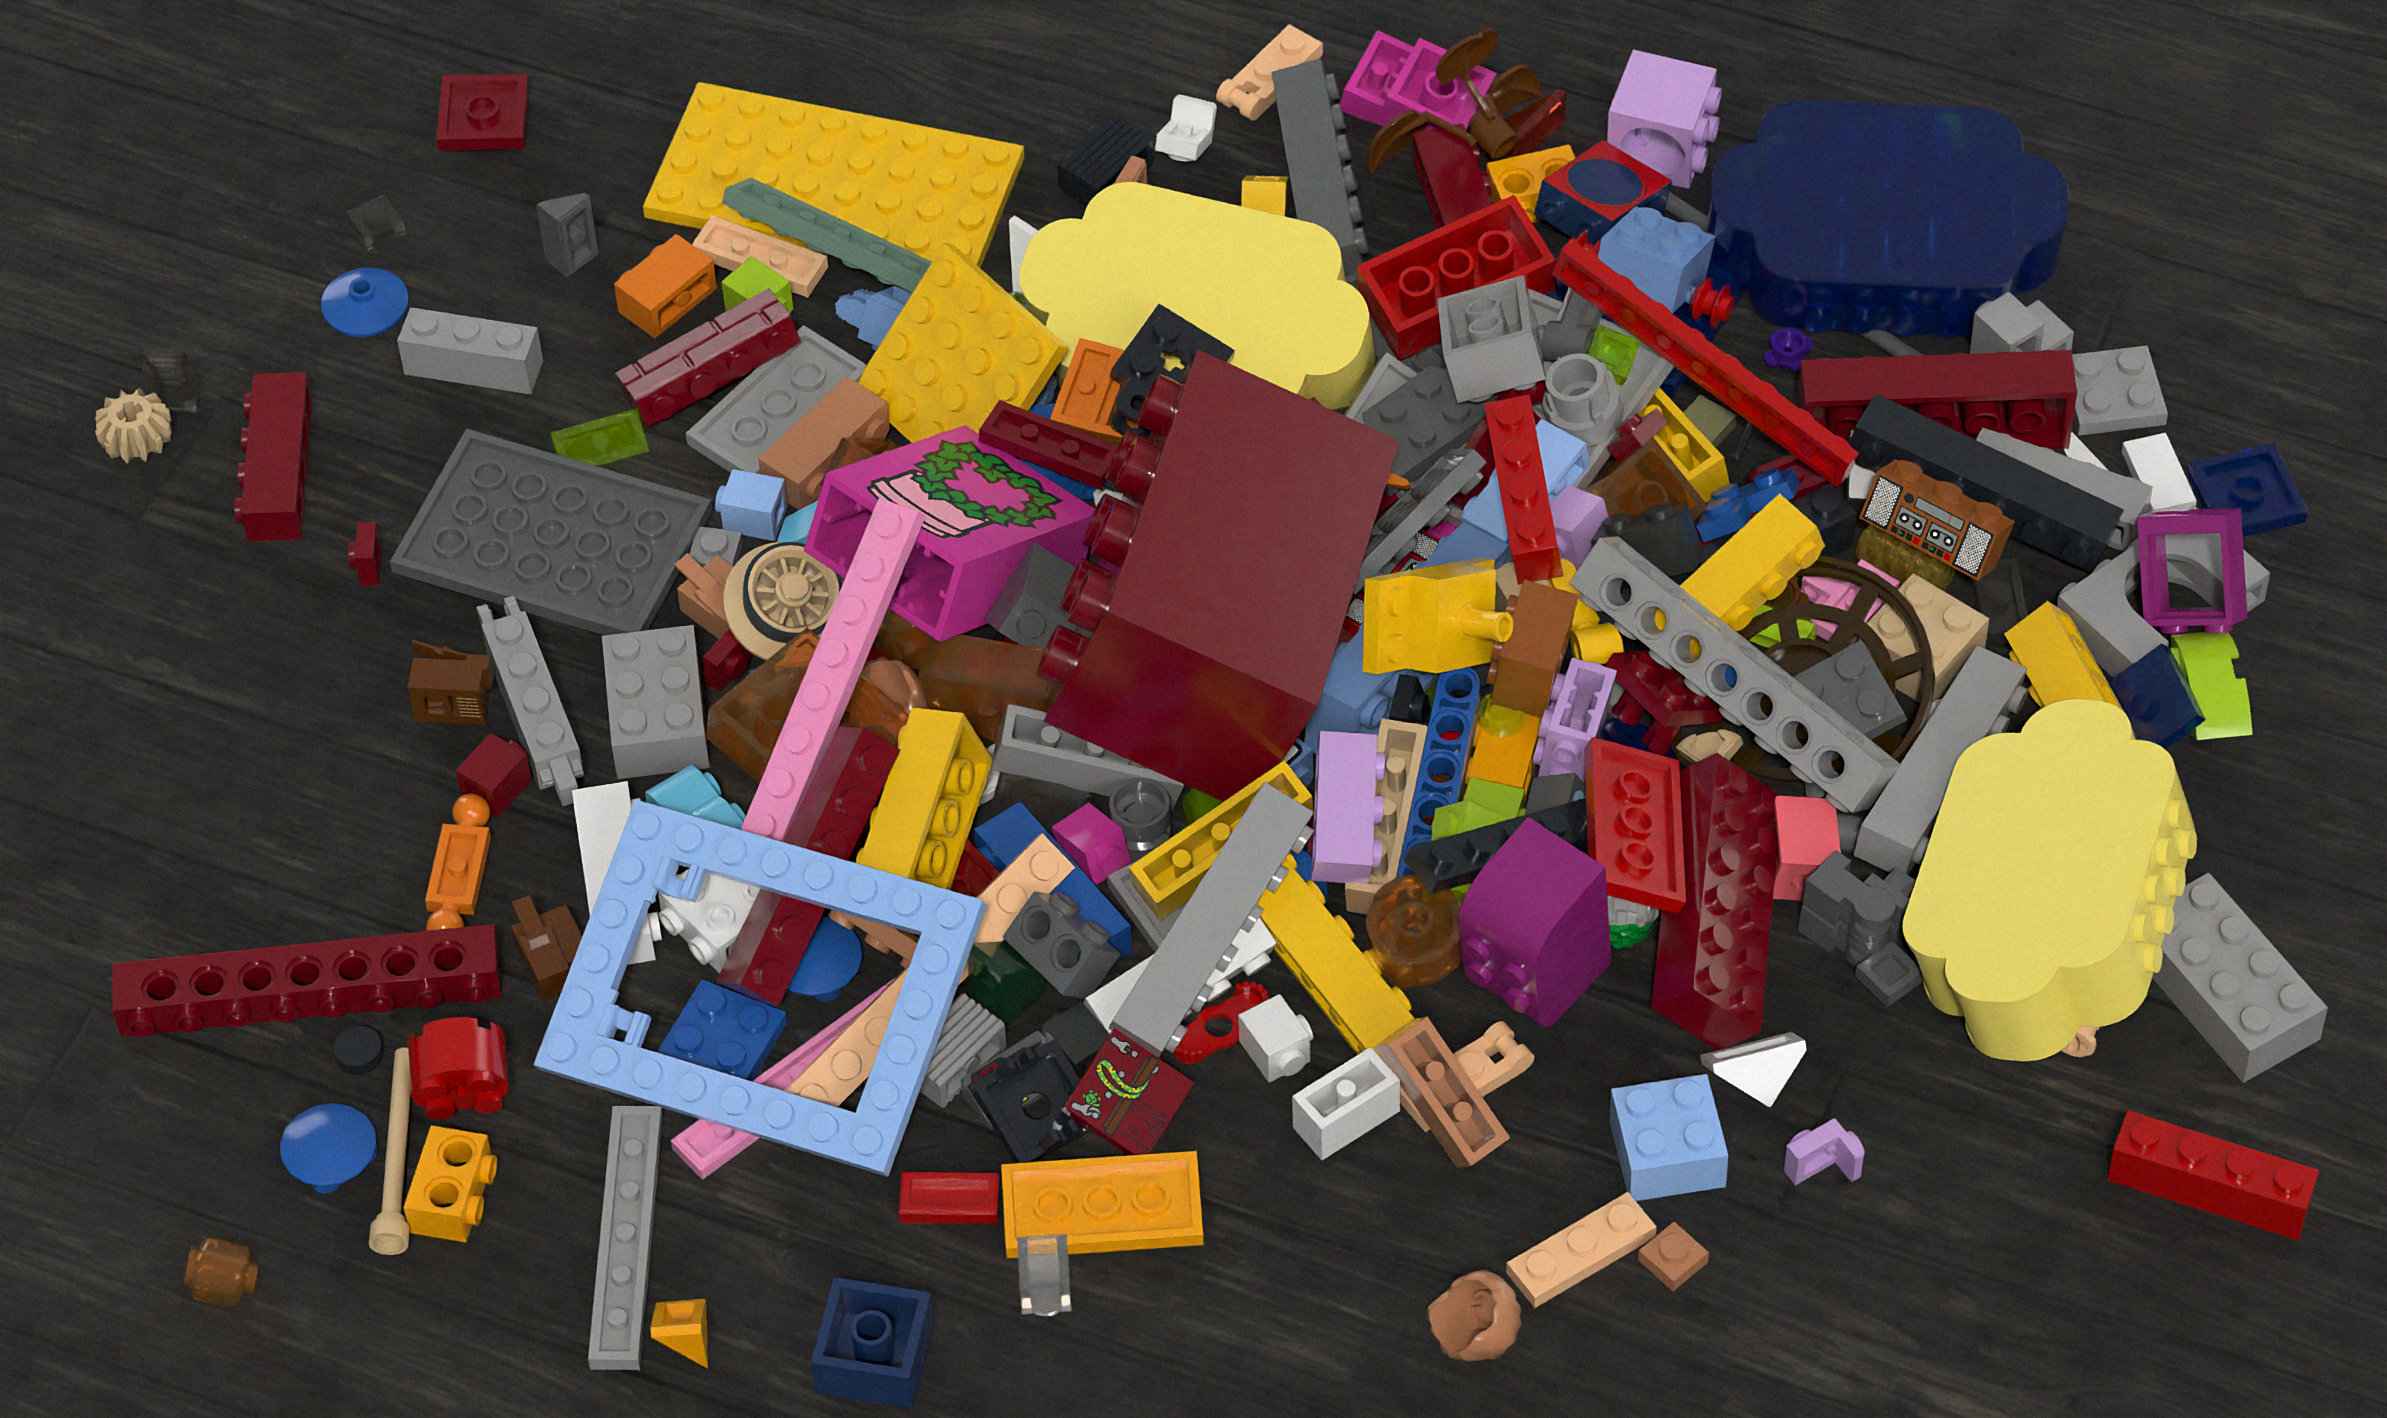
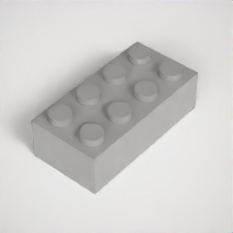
M2210 873L2185 885L2183 895L2177 896L2174 903L2172 932L2169 935L2165 934L2161 946L2162 965L2160 971L2153 973L2152 978L2244 1083L2320 1040L2328 1007Z

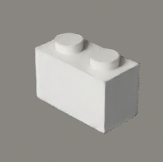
M1370 1047L1292 1096L1293 1128L1317 1156L1324 1160L1400 1111V1079Z

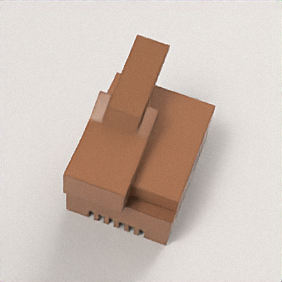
M687 553L675 563V567L688 578L677 588L680 610L717 639H720L729 629L723 609V592L726 580L733 566L717 555L701 567Z

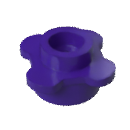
M1780 329L1770 335L1771 347L1769 351L1764 353V362L1771 367L1778 365L1785 369H1791L1794 372H1800L1801 360H1806V354L1812 350L1813 343L1810 338L1797 329Z

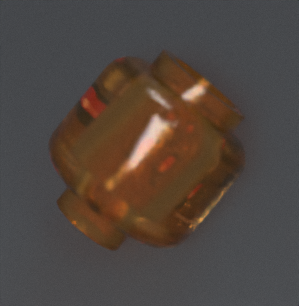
M206 1238L200 1243L199 1248L191 1247L183 1285L190 1287L191 1295L197 1301L234 1307L240 1302L243 1292L253 1294L259 1264L249 1263L250 1251L244 1244Z

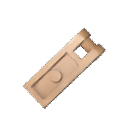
M1288 25L1232 80L1226 79L1220 85L1216 94L1217 101L1227 107L1234 105L1240 109L1241 115L1252 121L1256 120L1276 101L1271 72L1319 59L1323 55V43Z
M1504 1021L1493 1024L1482 1037L1453 1054L1482 1097L1524 1072L1533 1063L1535 1058L1526 1045L1517 1044L1513 1039L1514 1032ZM1500 1052L1504 1059L1495 1064L1489 1057ZM1400 1086L1401 1105L1420 1127L1427 1132L1430 1130L1429 1126Z

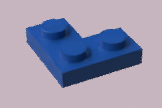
M1772 468L1755 476L1753 483L1739 488L1736 483H1732L1715 490L1696 526L1703 543L1740 530L1748 523L1752 513L1762 510L1779 493L1787 500L1794 498L1800 486L1794 468L1780 472L1778 468Z

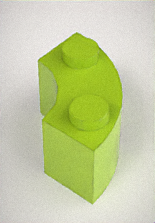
M2197 632L2171 635L2172 648H2166L2165 664L2169 676H2173L2182 698L2178 703V717L2181 728H2186L2187 734L2196 740L2253 735L2245 678L2236 679L2231 659L2239 658V653L2229 632Z

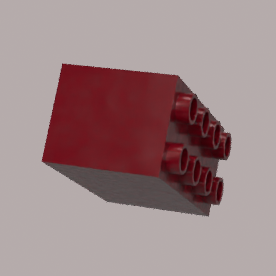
M1198 349L1180 382L1159 373L1152 383L1136 421L1137 425L1151 431L1148 438L1127 429L1114 452L1105 475V480L1114 483V489L1123 492L1122 498L1120 500L1106 493L1103 494L1082 540V544L1092 548L1090 554L1100 558L1097 565L1086 559H1080L1071 575L1059 605L1060 610L1069 613L1067 621L1077 625L1076 629L1073 631L1059 624L1056 626L1041 656L1035 676L1056 685L1043 722L1224 802L1283 761L1318 707L1399 440Z

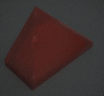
M1559 88L1505 119L1519 136L1517 144L1505 155V159L1534 153L1565 122L1566 91Z

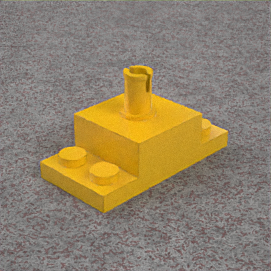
M1478 557L1365 578L1362 672L1382 674L1407 668L1430 673H1441L1492 662L1491 654L1494 640L1505 642L1510 638L1513 631L1512 616L1508 612H1495V559Z

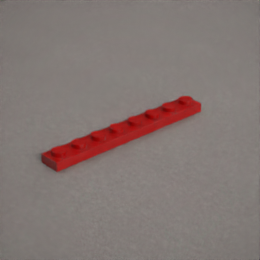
M1572 239L1561 249L1552 273L1553 276L1838 488L1847 479L1859 453L1844 438L1834 435L1815 421L1809 412L1795 406L1779 394L1770 383L1760 380L1744 368L1735 357L1725 354L1709 342L1699 330L1689 327L1674 316L1664 304L1654 301L1635 287L1629 278L1619 275L1603 263L1593 251L1583 248Z

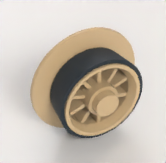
M775 542L753 549L735 564L724 587L723 609L731 632L749 652L772 663L796 665L811 661L844 582L842 576L804 552V543Z

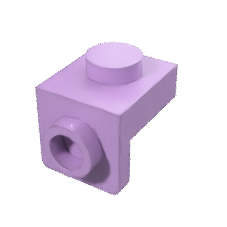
M1834 1118L1813 1131L1804 1130L1798 1133L1789 1142L1786 1148L1784 1172L1797 1185L1836 1163L1848 1179L1853 1182L1861 1177L1864 1149L1858 1137L1851 1131L1846 1132Z

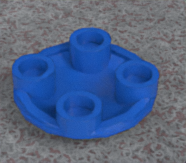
M821 916L787 989L792 993L814 996L817 1000L823 1002L835 999L840 994V989L845 987L858 973L863 959L861 942L854 931L845 928L831 918Z
M330 1103L314 1106L298 1114L285 1128L280 1142L281 1160L290 1175L305 1184L312 1185L317 1192L331 1193L340 1184L358 1176L369 1163L373 1162L378 1155L375 1128L365 1114L352 1106Z

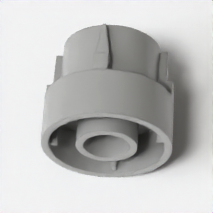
M1576 353L1562 358L1557 357V361L1547 371L1545 379L1547 389L1543 397V409L1547 422L1586 442L1587 447L1605 441L1616 432L1615 429L1621 424L1624 414L1623 404L1613 374L1607 370L1604 361L1600 363L1596 358L1587 354Z

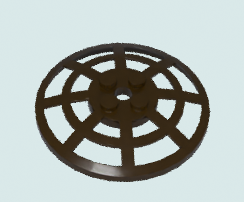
M1819 556L1810 567L1799 570L1793 577H1828L1850 582L1861 587L1848 612L1824 604H1793L1788 581L1784 591L1773 599L1775 609L1752 618L1745 628L1736 632L1749 641L1756 634L1778 623L1781 642L1771 646L1763 654L1792 677L1847 648L1855 635L1861 638L1871 649L1878 662V669L1894 696L1897 679L1921 670L1922 690L1920 704L1913 725L1905 738L1902 739L1891 733L1884 732L1871 739L1882 750L1891 754L1890 756L1901 763L1923 730L1932 707L1935 687L1934 656L1926 630L1909 601L1895 586L1877 573L1853 562ZM1877 597L1887 603L1904 621L1915 641L1918 652L1895 661L1891 660L1890 654L1881 638L1864 622ZM1797 620H1823L1839 626L1826 644L1815 639L1800 638ZM1764 694L1760 701V707L1762 712L1769 717L1773 710V704L1770 697ZM1721 721L1718 723H1707L1710 732L1724 730ZM1799 723L1796 728V737L1799 743L1805 746L1808 736ZM1679 732L1671 744V748L1680 764L1687 768L1693 765V763L1681 756L1676 749V746L1683 741ZM1755 740L1744 752L1738 749L1730 759L1748 774L1752 773L1775 781H1804L1796 776L1790 768H1778L1761 763V760L1767 755L1768 751L1759 746ZM1842 756L1831 761L1835 772L1845 767ZM1805 782L1806 797L1826 799L1825 790L1815 782Z

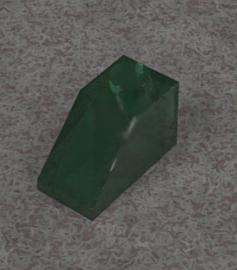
M1007 941L973 943L967 960L970 998L976 1004H980L983 1009H987L990 1014H994L997 1019H1001L1006 1029L1045 994L1044 977Z

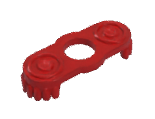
M1245 981L1243 985L1238 983L1235 987V995L1219 1005L1204 1009L1195 1021L1185 1026L1188 1030L1173 1052L1174 1057L1180 1062L1187 1064L1197 1063L1219 1049L1234 1045L1239 1040L1238 1015L1269 1000L1267 990L1263 989L1261 984L1257 985L1256 982L1249 983ZM1215 1017H1223L1231 1021L1233 1028L1228 1035L1215 1037L1206 1031V1023Z

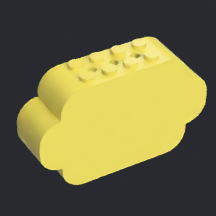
M1122 182L1100 191L1088 204L1083 219H1061L1040 229L1029 242L1021 263L1019 281L1026 306L1036 319L1069 347L1055 369L1060 388L1064 382L1079 338L1125 350L1158 304L1163 305L1234 349L1235 353L1229 364L1306 399L1315 397L1322 406L1331 410L1350 406L1351 401L1354 400L1375 365L1376 350L1367 304L1361 293L1352 285L1346 283L1341 252L1337 241L1326 229L1314 223L1147 184ZM1175 356L1163 357L1166 370L1171 371L1174 367L1184 368L1179 358Z
M2070 699L2052 703L2032 715L2025 723L2021 733H1999L1976 741L1960 755L1954 766L1904 915L1903 933L1909 948L1916 956L1924 977V988L1931 1003L1944 1013L1965 1017L1966 1030L1972 1044L1981 1053L1989 1057L2002 1060L2035 1061L2058 1053L2073 1040L2080 1026L2101 1027L2111 1025L2135 1012L2147 995L2153 973L2160 971L2162 965L2161 946L2165 934L2169 935L2173 929L2174 903L2177 896L2183 895L2185 889L2184 870L2188 859H2193L2195 856L2197 836L2171 755L2155 743L2136 740L2127 715L2119 707L2097 700Z

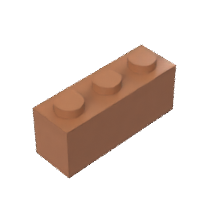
M846 376L758 458L760 474L783 478L785 481L787 503L798 510L807 507L819 499L826 472L858 462L859 458L873 445H878L885 439L890 430L887 401Z
M1427 1016L1413 1019L1375 1046V1049L1387 1066L1400 1079L1401 1087L1457 1168L1472 1166L1510 1138Z

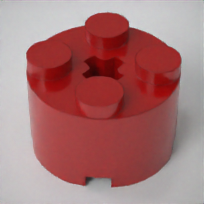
M454 1017L436 1020L424 1025L423 1035L415 1038L414 1033L409 1036L408 1057L411 1096L415 1103L426 1109L427 1117L440 1120L452 1117L457 1109L474 1108L480 1113H492L503 1107L502 1098L507 1094L509 1085L505 1035L501 1027L490 1022L491 1030L478 1027L477 1018Z

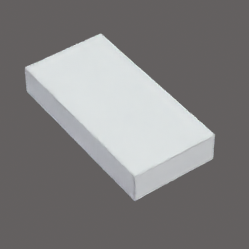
M2166 433L2123 442L2122 454L2133 478L2153 486L2149 512L2152 510H2187L2193 505L2196 507L2197 500Z

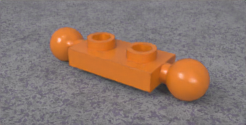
M469 793L459 797L452 811L457 825H442L425 899L427 911L434 912L427 921L426 931L464 927L463 919L459 914L474 915L491 841L489 827H483L489 819L490 807L487 801L478 794Z

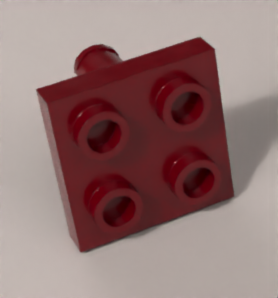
M1649 651L1612 653L1604 667L1617 670L1615 679L1625 688L1617 703L1612 707V712L1614 715L1620 714L1618 719L1623 723L1635 726L1646 709L1655 719L1647 732L1643 734L1641 741L1644 745H1649L1648 749L1653 753L1666 755L1684 725L1718 723L1724 717L1719 712L1721 706L1708 695L1703 697L1693 692L1685 685V676L1674 667L1667 668L1657 663L1649 655Z

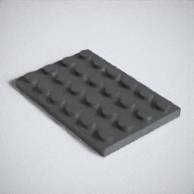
M466 429L391 558L390 565L392 573L500 605L505 604L504 598L514 596L520 611L601 635L649 630L680 572L675 567V563L687 553L690 554L694 537L699 528L704 527L713 511L712 501L698 495Z

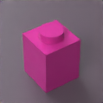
M1089 802L1052 826L1055 841L1095 886L1107 879V875L1114 873L1131 862L1122 828Z

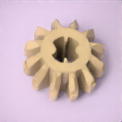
M139 387L133 394L127 395L121 389L119 398H105L104 408L96 411L95 421L97 429L95 433L97 440L106 449L111 459L121 456L128 464L134 457H140L146 462L148 453L162 454L163 443L171 441L170 413L165 404H161V400L157 397L156 393L145 396V393Z

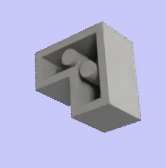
M2007 292L1994 301L1989 300L1983 303L1975 312L1970 354L1996 353L2001 351L2071 350L2074 331L2040 300L2025 307L2010 292Z

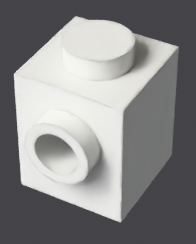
M1280 994L1238 1015L1239 1042L1269 1083L1283 1075L1291 1076L1297 1073L1306 1063L1310 1062V1041L1313 1040L1310 1025L1303 1015L1298 1014L1295 1016Z

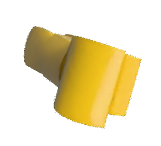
M1560 558L1564 576L1547 579L1550 587L1580 595L1581 592L1569 583L1577 572L1575 566L1569 560ZM1579 596L1570 635L1573 658L1599 664L1607 663L1612 653L1623 652L1621 636L1613 624L1609 622L1599 624L1600 619L1596 611L1587 606Z

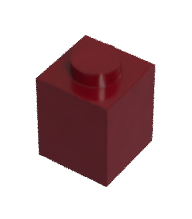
M492 733L455 770L461 796L469 793L482 796L490 807V814L496 818L508 808L532 781L526 751L512 740L504 741Z

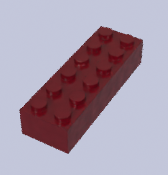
M2071 350L2001 351L1996 353H1953L1950 355H1907L1894 357L1864 356L1860 358L1838 359L1817 358L1801 360L1797 407L1809 412L1815 421L1834 435L1840 436L1847 441L1848 429H1855L1876 393L1974 440L1977 439L1983 427L1998 433L2008 434L2015 439L2038 447L2054 450L2069 449L2078 392Z
M1717 752L1680 771L1686 903L1679 914L1662 910L1651 1008L1718 1051L1761 1033L1778 852L1774 800L1776 796L1781 795Z

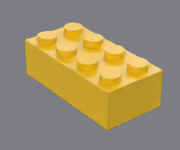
M912 708L906 725H903L900 729L898 736V749H900V752L884 784V791L879 805L872 811L870 831L864 848H861L857 854L856 863L950 890L993 759L964 713Z

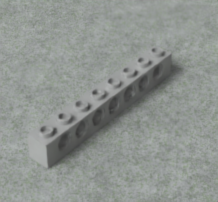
M1618 536L1599 538L1569 582L1581 592L1579 598L1587 606L1599 612L1605 611L1616 620L1614 627L1620 633L1633 640L1638 638L1650 648L1649 655L1657 663L1667 668L1674 667L1685 676L1684 683L1689 689L1703 697L1708 695L1721 706L1719 712L1726 719L1736 725L1741 726L1744 724L1756 734L1754 740L1759 746L1772 754H1781L1792 763L1790 769L1796 776L1808 783L1815 782L1827 792L1826 799L1837 809L1847 813L1849 811L1853 813L1869 809L1901 765ZM1624 580L1629 583L1632 592L1628 602H1625L1620 594V587ZM1659 608L1663 610L1667 619L1663 631L1655 623V614ZM1694 636L1700 641L1702 646V652L1698 660L1693 657L1690 651V642ZM1729 665L1737 673V682L1734 688H1731L1725 679V671ZM1764 694L1770 697L1773 704V710L1769 717L1762 712L1760 707V701ZM1800 722L1806 726L1809 734L1805 746L1800 744L1796 737V728ZM1835 751L1840 753L1844 759L1845 767L1841 775L1834 771L1831 764Z

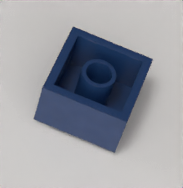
M833 1277L811 1359L815 1393L913 1409L935 1323L931 1292Z

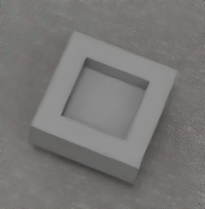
M700 527L694 537L690 556L701 567L717 555L734 567L738 562L743 544L742 532Z

